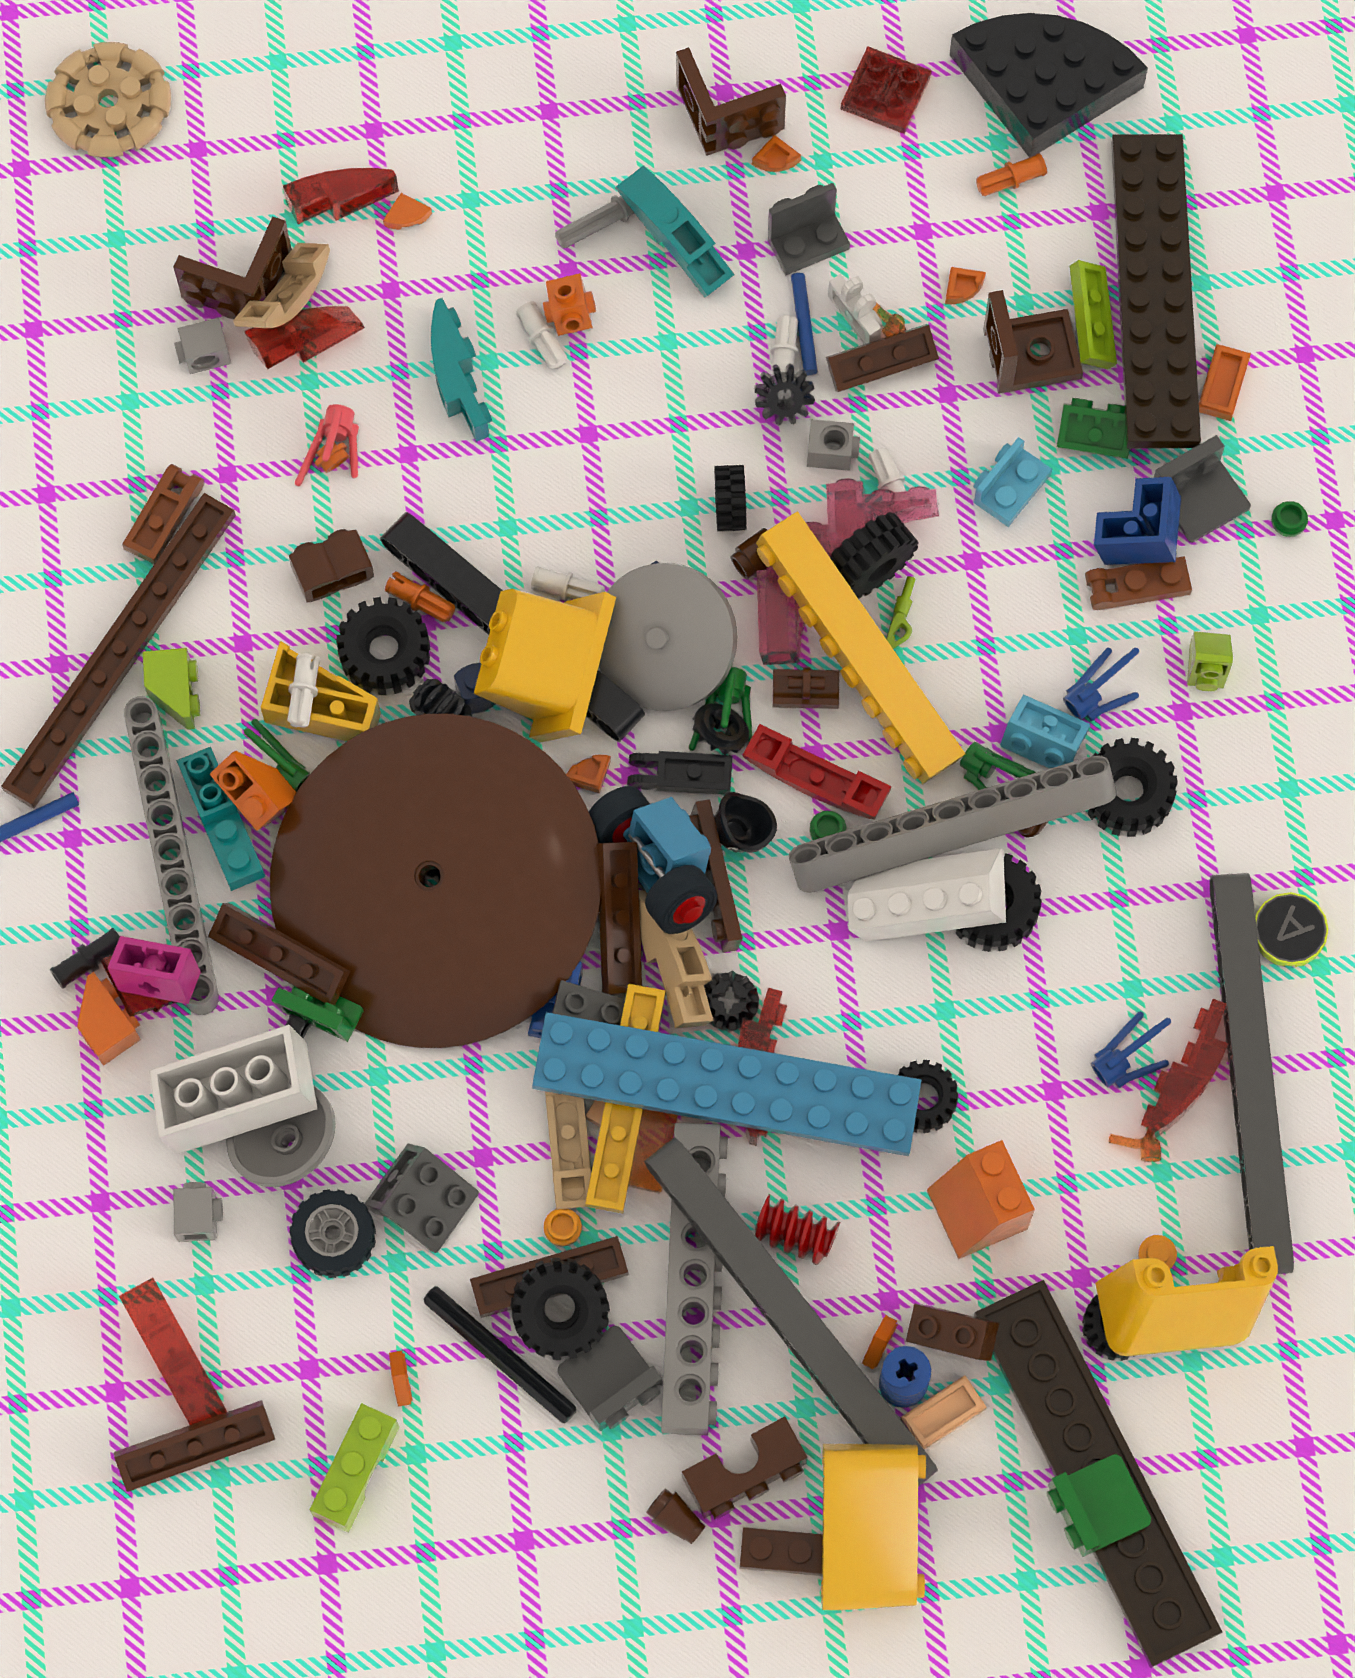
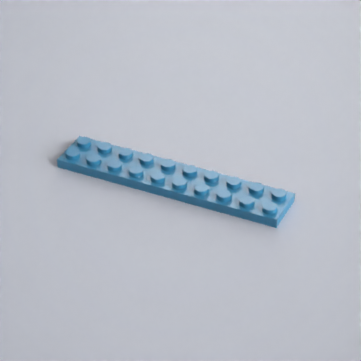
M546 1012L532 1089L909 1156L922 1080Z

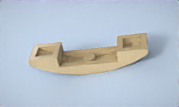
M297 243L282 261L286 274L264 301H249L233 320L235 326L274 328L294 318L307 304L320 282L330 253L329 245Z
M545 1091L556 1210L586 1207L591 1166L584 1098Z

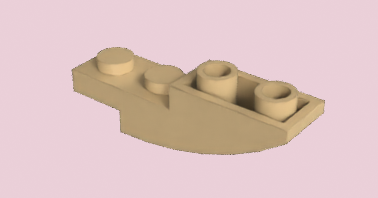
M639 890L640 938L647 963L657 962L675 1028L706 1026L714 1021L704 985L710 982L712 978L699 942L692 928L678 934L664 932L646 909L645 899L648 893L646 890Z

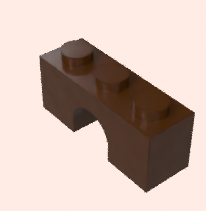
M786 1417L751 1434L750 1441L758 1455V1461L750 1471L742 1474L728 1471L721 1463L717 1453L682 1471V1479L704 1519L710 1515H713L714 1519L721 1518L735 1509L734 1502L746 1496L749 1501H752L770 1490L767 1485L781 1478L783 1482H787L804 1472L802 1466L807 1464L808 1457Z

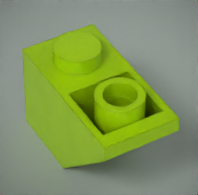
M1193 632L1189 645L1187 685L1196 686L1201 691H1215L1218 688H1224L1233 663L1231 635Z
M187 648L143 651L144 687L148 697L187 730L195 729L194 717L200 716L199 695H193L192 682H198L197 661L190 659Z

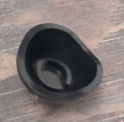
M727 793L721 799L719 809L714 815L720 843L733 852H757L772 841L777 831L775 815L768 805L757 798L740 793Z

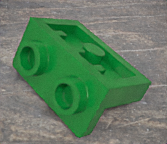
M1072 398L1071 404L1063 403L1056 447L1128 459L1130 449H1127L1125 406L1108 403L1107 410L1092 408V400Z
M295 986L291 992L278 987L271 1000L283 1013L297 1015L307 1020L312 1026L346 1042L349 1041L364 1012L360 1005L339 996L336 1005H332L318 1000Z

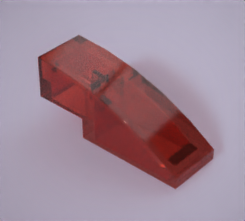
M347 168L326 171L303 177L282 186L285 201L297 224L328 210L331 211L335 221L399 192L397 176L394 170L380 168Z
M326 306L303 309L290 321L278 327H252L244 331L253 353L268 370L294 354L304 363L365 327L348 306Z

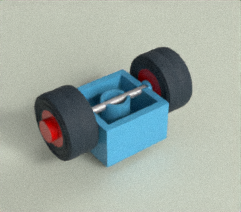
M632 786L620 787L602 796L589 810L598 842H637L638 881L648 893L645 899V906L657 925L668 934H678L702 922L716 904L717 891L705 875L711 853L710 843L690 821L688 813L681 809L672 797L650 804L642 792Z

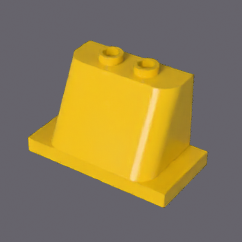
M516 589L500 591L496 610L489 622L490 633L487 644L480 656L481 667L473 694L532 719L533 723L529 738L538 742L580 735L586 718L616 597L607 592H601L562 603Z

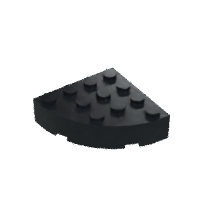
M1037 13L1002 15L974 23L952 34L950 57L1029 158L1047 149L1143 89L1148 67L1128 47L1108 33L1084 22L1058 15Z

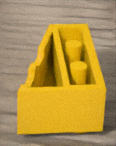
M282 641L279 642L261 704V712L265 723L348 741L378 725L381 715L378 698L341 676H335L319 666L315 686L318 689V695L313 697L309 725L305 728L291 726L287 720L291 693L288 688L294 681L298 653L291 650L290 646Z

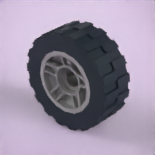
M327 1189L321 1193L310 1195L308 1200L300 1203L299 1209L292 1216L293 1222L289 1233L297 1258L300 1259L305 1268L313 1270L316 1275L321 1277L322 1275H326L329 1278H336V1276L341 1275L345 1277L354 1270L358 1271L363 1267L362 1264L371 1257V1250L375 1247L376 1229L367 1206L364 1202L361 1203L357 1196L352 1193L349 1195L344 1190L339 1189L337 1191ZM339 1228V1237L334 1240L328 1239L326 1229L337 1230Z

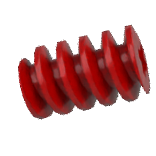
M769 1194L755 1226L756 1238L761 1242L769 1234V1245L772 1248H775L784 1240V1253L787 1254L795 1246H798L799 1259H804L811 1251L812 1263L814 1265H818L824 1257L827 1258L841 1222H837L829 1230L827 1229L826 1216H823L814 1224L813 1211L809 1210L801 1219L798 1217V1205L795 1204L786 1213L784 1212V1199H780L772 1207L770 1206Z

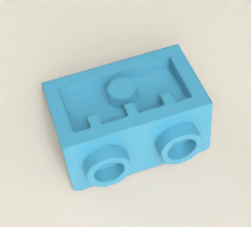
M1020 437L1012 445L1006 443L995 458L997 464L990 472L984 470L973 485L976 489L974 503L1007 527L1011 525L1052 473V468L1023 449L1025 441Z
M1023 694L1007 724L1000 745L1004 749L1050 769L1074 761L1091 724Z

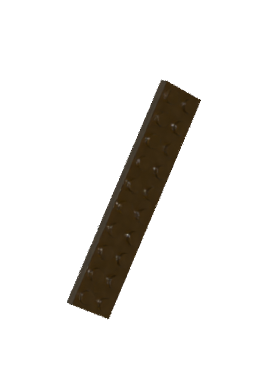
M1183 134L1112 135L1111 148L1127 449L1194 448L1201 443Z
M1045 1281L1037 1282L974 1312V1317L999 1323L993 1355L1054 1477L1064 1472L1070 1475L1114 1454L1121 1456L1151 1516V1523L1147 1528L1097 1550L1093 1554L1150 1668L1220 1635L1222 1630Z

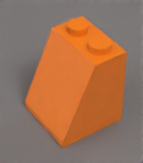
M1003 1140L966 1155L927 1189V1193L958 1259L1028 1230L1035 1211Z

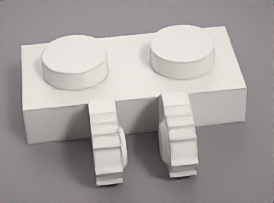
M839 274L829 281V299L863 344L879 340L883 325L880 317L873 310L876 306L875 297L872 293L861 296L860 291L863 289V282L859 276L846 281Z

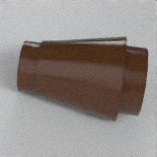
M666 1488L646 1511L653 1518L652 1523L686 1540L690 1544L698 1538L706 1527L676 1491L672 1494Z

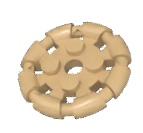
M120 42L93 44L94 48L83 52L80 49L73 52L54 70L56 76L53 81L48 82L46 89V114L49 118H52V129L56 135L74 150L83 149L88 151L89 156L94 157L123 156L124 151L132 148L138 150L144 147L162 129L161 122L163 118L168 117L171 107L170 84L164 81L163 75L165 72L160 64L142 49L135 51L129 49L128 44ZM97 61L100 62V65H95L88 70L87 65ZM124 62L132 64L129 72L121 69ZM68 82L76 85L74 92L66 89ZM151 83V88L142 92L141 86ZM108 95L118 98L117 103L111 107H103L99 104L101 99ZM73 111L76 112L77 116L73 118L66 117L65 115ZM143 111L150 113L148 117L141 118ZM127 128L129 135L117 139L114 132ZM89 131L97 134L92 138L86 136Z

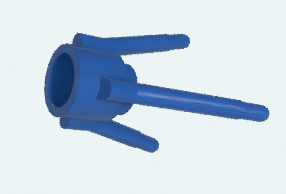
M1106 648L1081 678L1066 690L1067 695L1063 697V701L1076 718L1082 720L1087 716L1092 722L1101 714L1139 697L1138 692H1133L1099 706L1098 703L1102 700V697L1097 690L1139 653L1138 648H1133L1091 684L1088 681L1112 653L1111 648Z
M1138 1012L1105 1048L1094 1055L1096 1060L1090 1064L1100 1081L1107 1088L1115 1083L1119 1089L1129 1081L1167 1067L1169 1065L1168 1060H1162L1126 1073V1070L1131 1067L1127 1057L1170 1025V1018L1162 1020L1122 1051L1119 1049L1113 1051L1144 1017L1143 1012Z

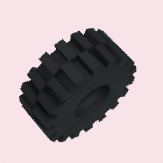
M889 512L885 516L883 514L877 516L875 521H868L862 529L858 528L853 532L854 535L849 539L846 538L841 543L842 546L832 552L833 556L830 558L857 598L860 599L863 594L865 596L869 595L874 588L878 589L887 579H892L895 576V572L902 570L906 565L905 562L911 560L914 556L913 552L917 551L919 542L895 513Z
M381 597L373 598L374 605L367 606L366 601L358 604L359 611L357 613L351 609L346 614L348 621H341L339 625L340 635H337L336 639L337 651L342 669L346 676H350V680L354 685L362 684L363 690L370 694L373 688L378 690V695H387L386 689L393 688L394 694L402 692L401 685L406 683L410 688L415 684L414 677L417 675L421 678L425 673L424 665H428L430 660L428 631L425 623H422L421 615L417 610L413 613L411 605L403 602L399 606L396 598L389 597L388 604H384L381 601ZM385 635L393 637L398 643V650L393 657L377 659L371 654L370 644L375 638Z
M1123 738L1116 739L1114 746L1110 747L1107 743L1101 747L1099 754L1095 752L1093 755L1103 756L1108 759L1114 783L1123 776H1132L1137 778L1143 786L1142 796L1135 801H1125L1116 795L1111 802L1088 810L1087 814L1091 820L1096 817L1099 819L1098 827L1105 830L1107 826L1113 828L1112 834L1120 836L1121 831H1127V837H1136L1137 831L1142 830L1144 835L1151 832L1152 826L1159 827L1163 823L1165 816H1168L1177 793L1176 786L1178 780L1177 775L1173 776L1175 767L1172 761L1166 763L1165 758L1167 754L1162 749L1158 753L1154 752V744L1149 741L1146 742L1145 747L1138 745L1139 738H1131L1129 744H1124Z
M1005 853L1004 856L1005 893L1009 900V905L1006 908V923L956 929V935L960 939L964 936L968 938L967 945L975 948L976 944L984 945L982 951L991 952L992 947H998L1000 952L1007 950L1009 944L1016 947L1021 944L1024 936L1028 938L1032 933L1033 926L1037 923L1042 899H1040L1042 892L1040 884L1036 885L1037 876L1033 870L1029 873L1025 870L1027 865L1021 859L1017 864L1012 862L1013 855Z
M558 1257L551 1258V1262L545 1264L543 1261L536 1263V1268L532 1271L527 1269L522 1274L523 1279L520 1283H516L514 1297H511V1315L519 1337L522 1338L524 1344L529 1349L533 1348L538 1355L544 1358L545 1355H549L553 1360H561V1356H568L570 1360L577 1358L576 1353L584 1350L586 1354L592 1349L591 1344L595 1340L599 1343L603 1337L602 1330L604 1327L607 1328L609 1322L607 1316L608 1312H610V1307L601 1281L596 1274L594 1275L591 1272L590 1268L584 1264L582 1266L577 1264L573 1259L567 1258V1261H560ZM558 1293L570 1296L575 1304L572 1317L561 1323L551 1321L545 1314L546 1301L552 1295Z

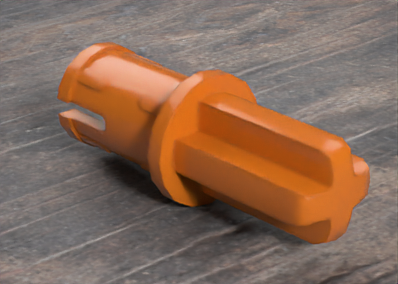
M1038 153L1035 156L1013 164L1010 161L1006 162L1005 167L978 176L976 184L982 196H987L1009 187L1013 189L1019 188V184L1041 175L1044 176L1047 174V167L1042 155Z
M397 571L392 574L395 580L389 577L385 586V592L410 604L413 611L421 610L441 622L450 621L456 609L455 605L429 591L430 587L428 585H419Z

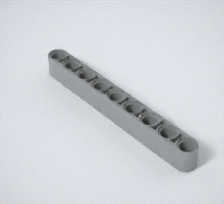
M137 696L126 704L124 717L172 946L188 948L192 952L202 954L201 960L197 963L201 973L194 990L205 987L209 989V994L201 1001L190 999L189 1004L186 1005L191 1012L197 1015H206L217 1007L219 994L164 730L155 703L145 696ZM146 712L152 714L147 722H134L138 714ZM149 746L159 748L154 756H141L142 751ZM156 780L166 782L165 786L159 791L148 790L149 785ZM163 814L173 816L172 821L165 826L155 824L156 819ZM176 848L180 850L179 856L176 859L165 860L162 858L163 854L169 849ZM184 883L188 885L186 891L180 895L169 893L174 884ZM190 917L195 920L193 926L187 930L176 928L178 922L183 918Z
M1091 756L800 844L789 853V861L797 886L803 892H817L1107 804L1117 795L1111 767L1107 758Z

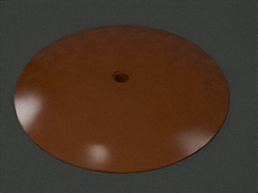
M422 714L385 722L360 733L328 755L304 781L294 796L292 803L288 806L278 830L270 867V900L275 928L351 971L340 997L356 1003L364 1009L355 1027L356 1030L379 1040L417 1048H449L487 1040L524 1022L544 1007L557 994L560 981H567L572 971L575 970L585 954L594 932L601 901V879L597 843L599 842L595 826L585 802L563 769L530 740L508 728L491 721L456 714ZM438 869L441 875L440 881L433 887H426L424 876L429 870Z

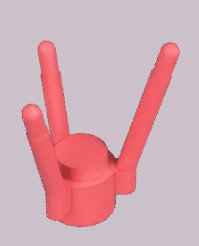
M339 404L327 407L325 418L320 419L318 431L295 480L296 486H301L324 435L327 440L322 456L323 461L329 460L334 441L342 442L346 440V437H349L351 477H358L357 434L359 426L353 423L355 412L352 409Z

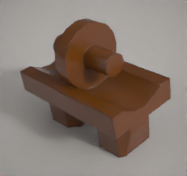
M803 667V670L773 669L772 707L839 709L840 670H811L810 667Z

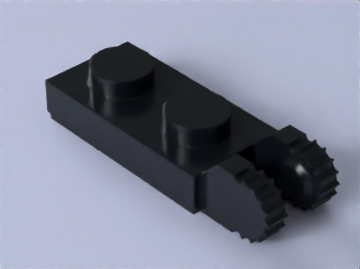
M659 751V754L632 753L629 755L630 765L644 768L658 766L657 775L634 774L628 776L627 785L643 790L656 788V791L726 795L731 791L733 756Z

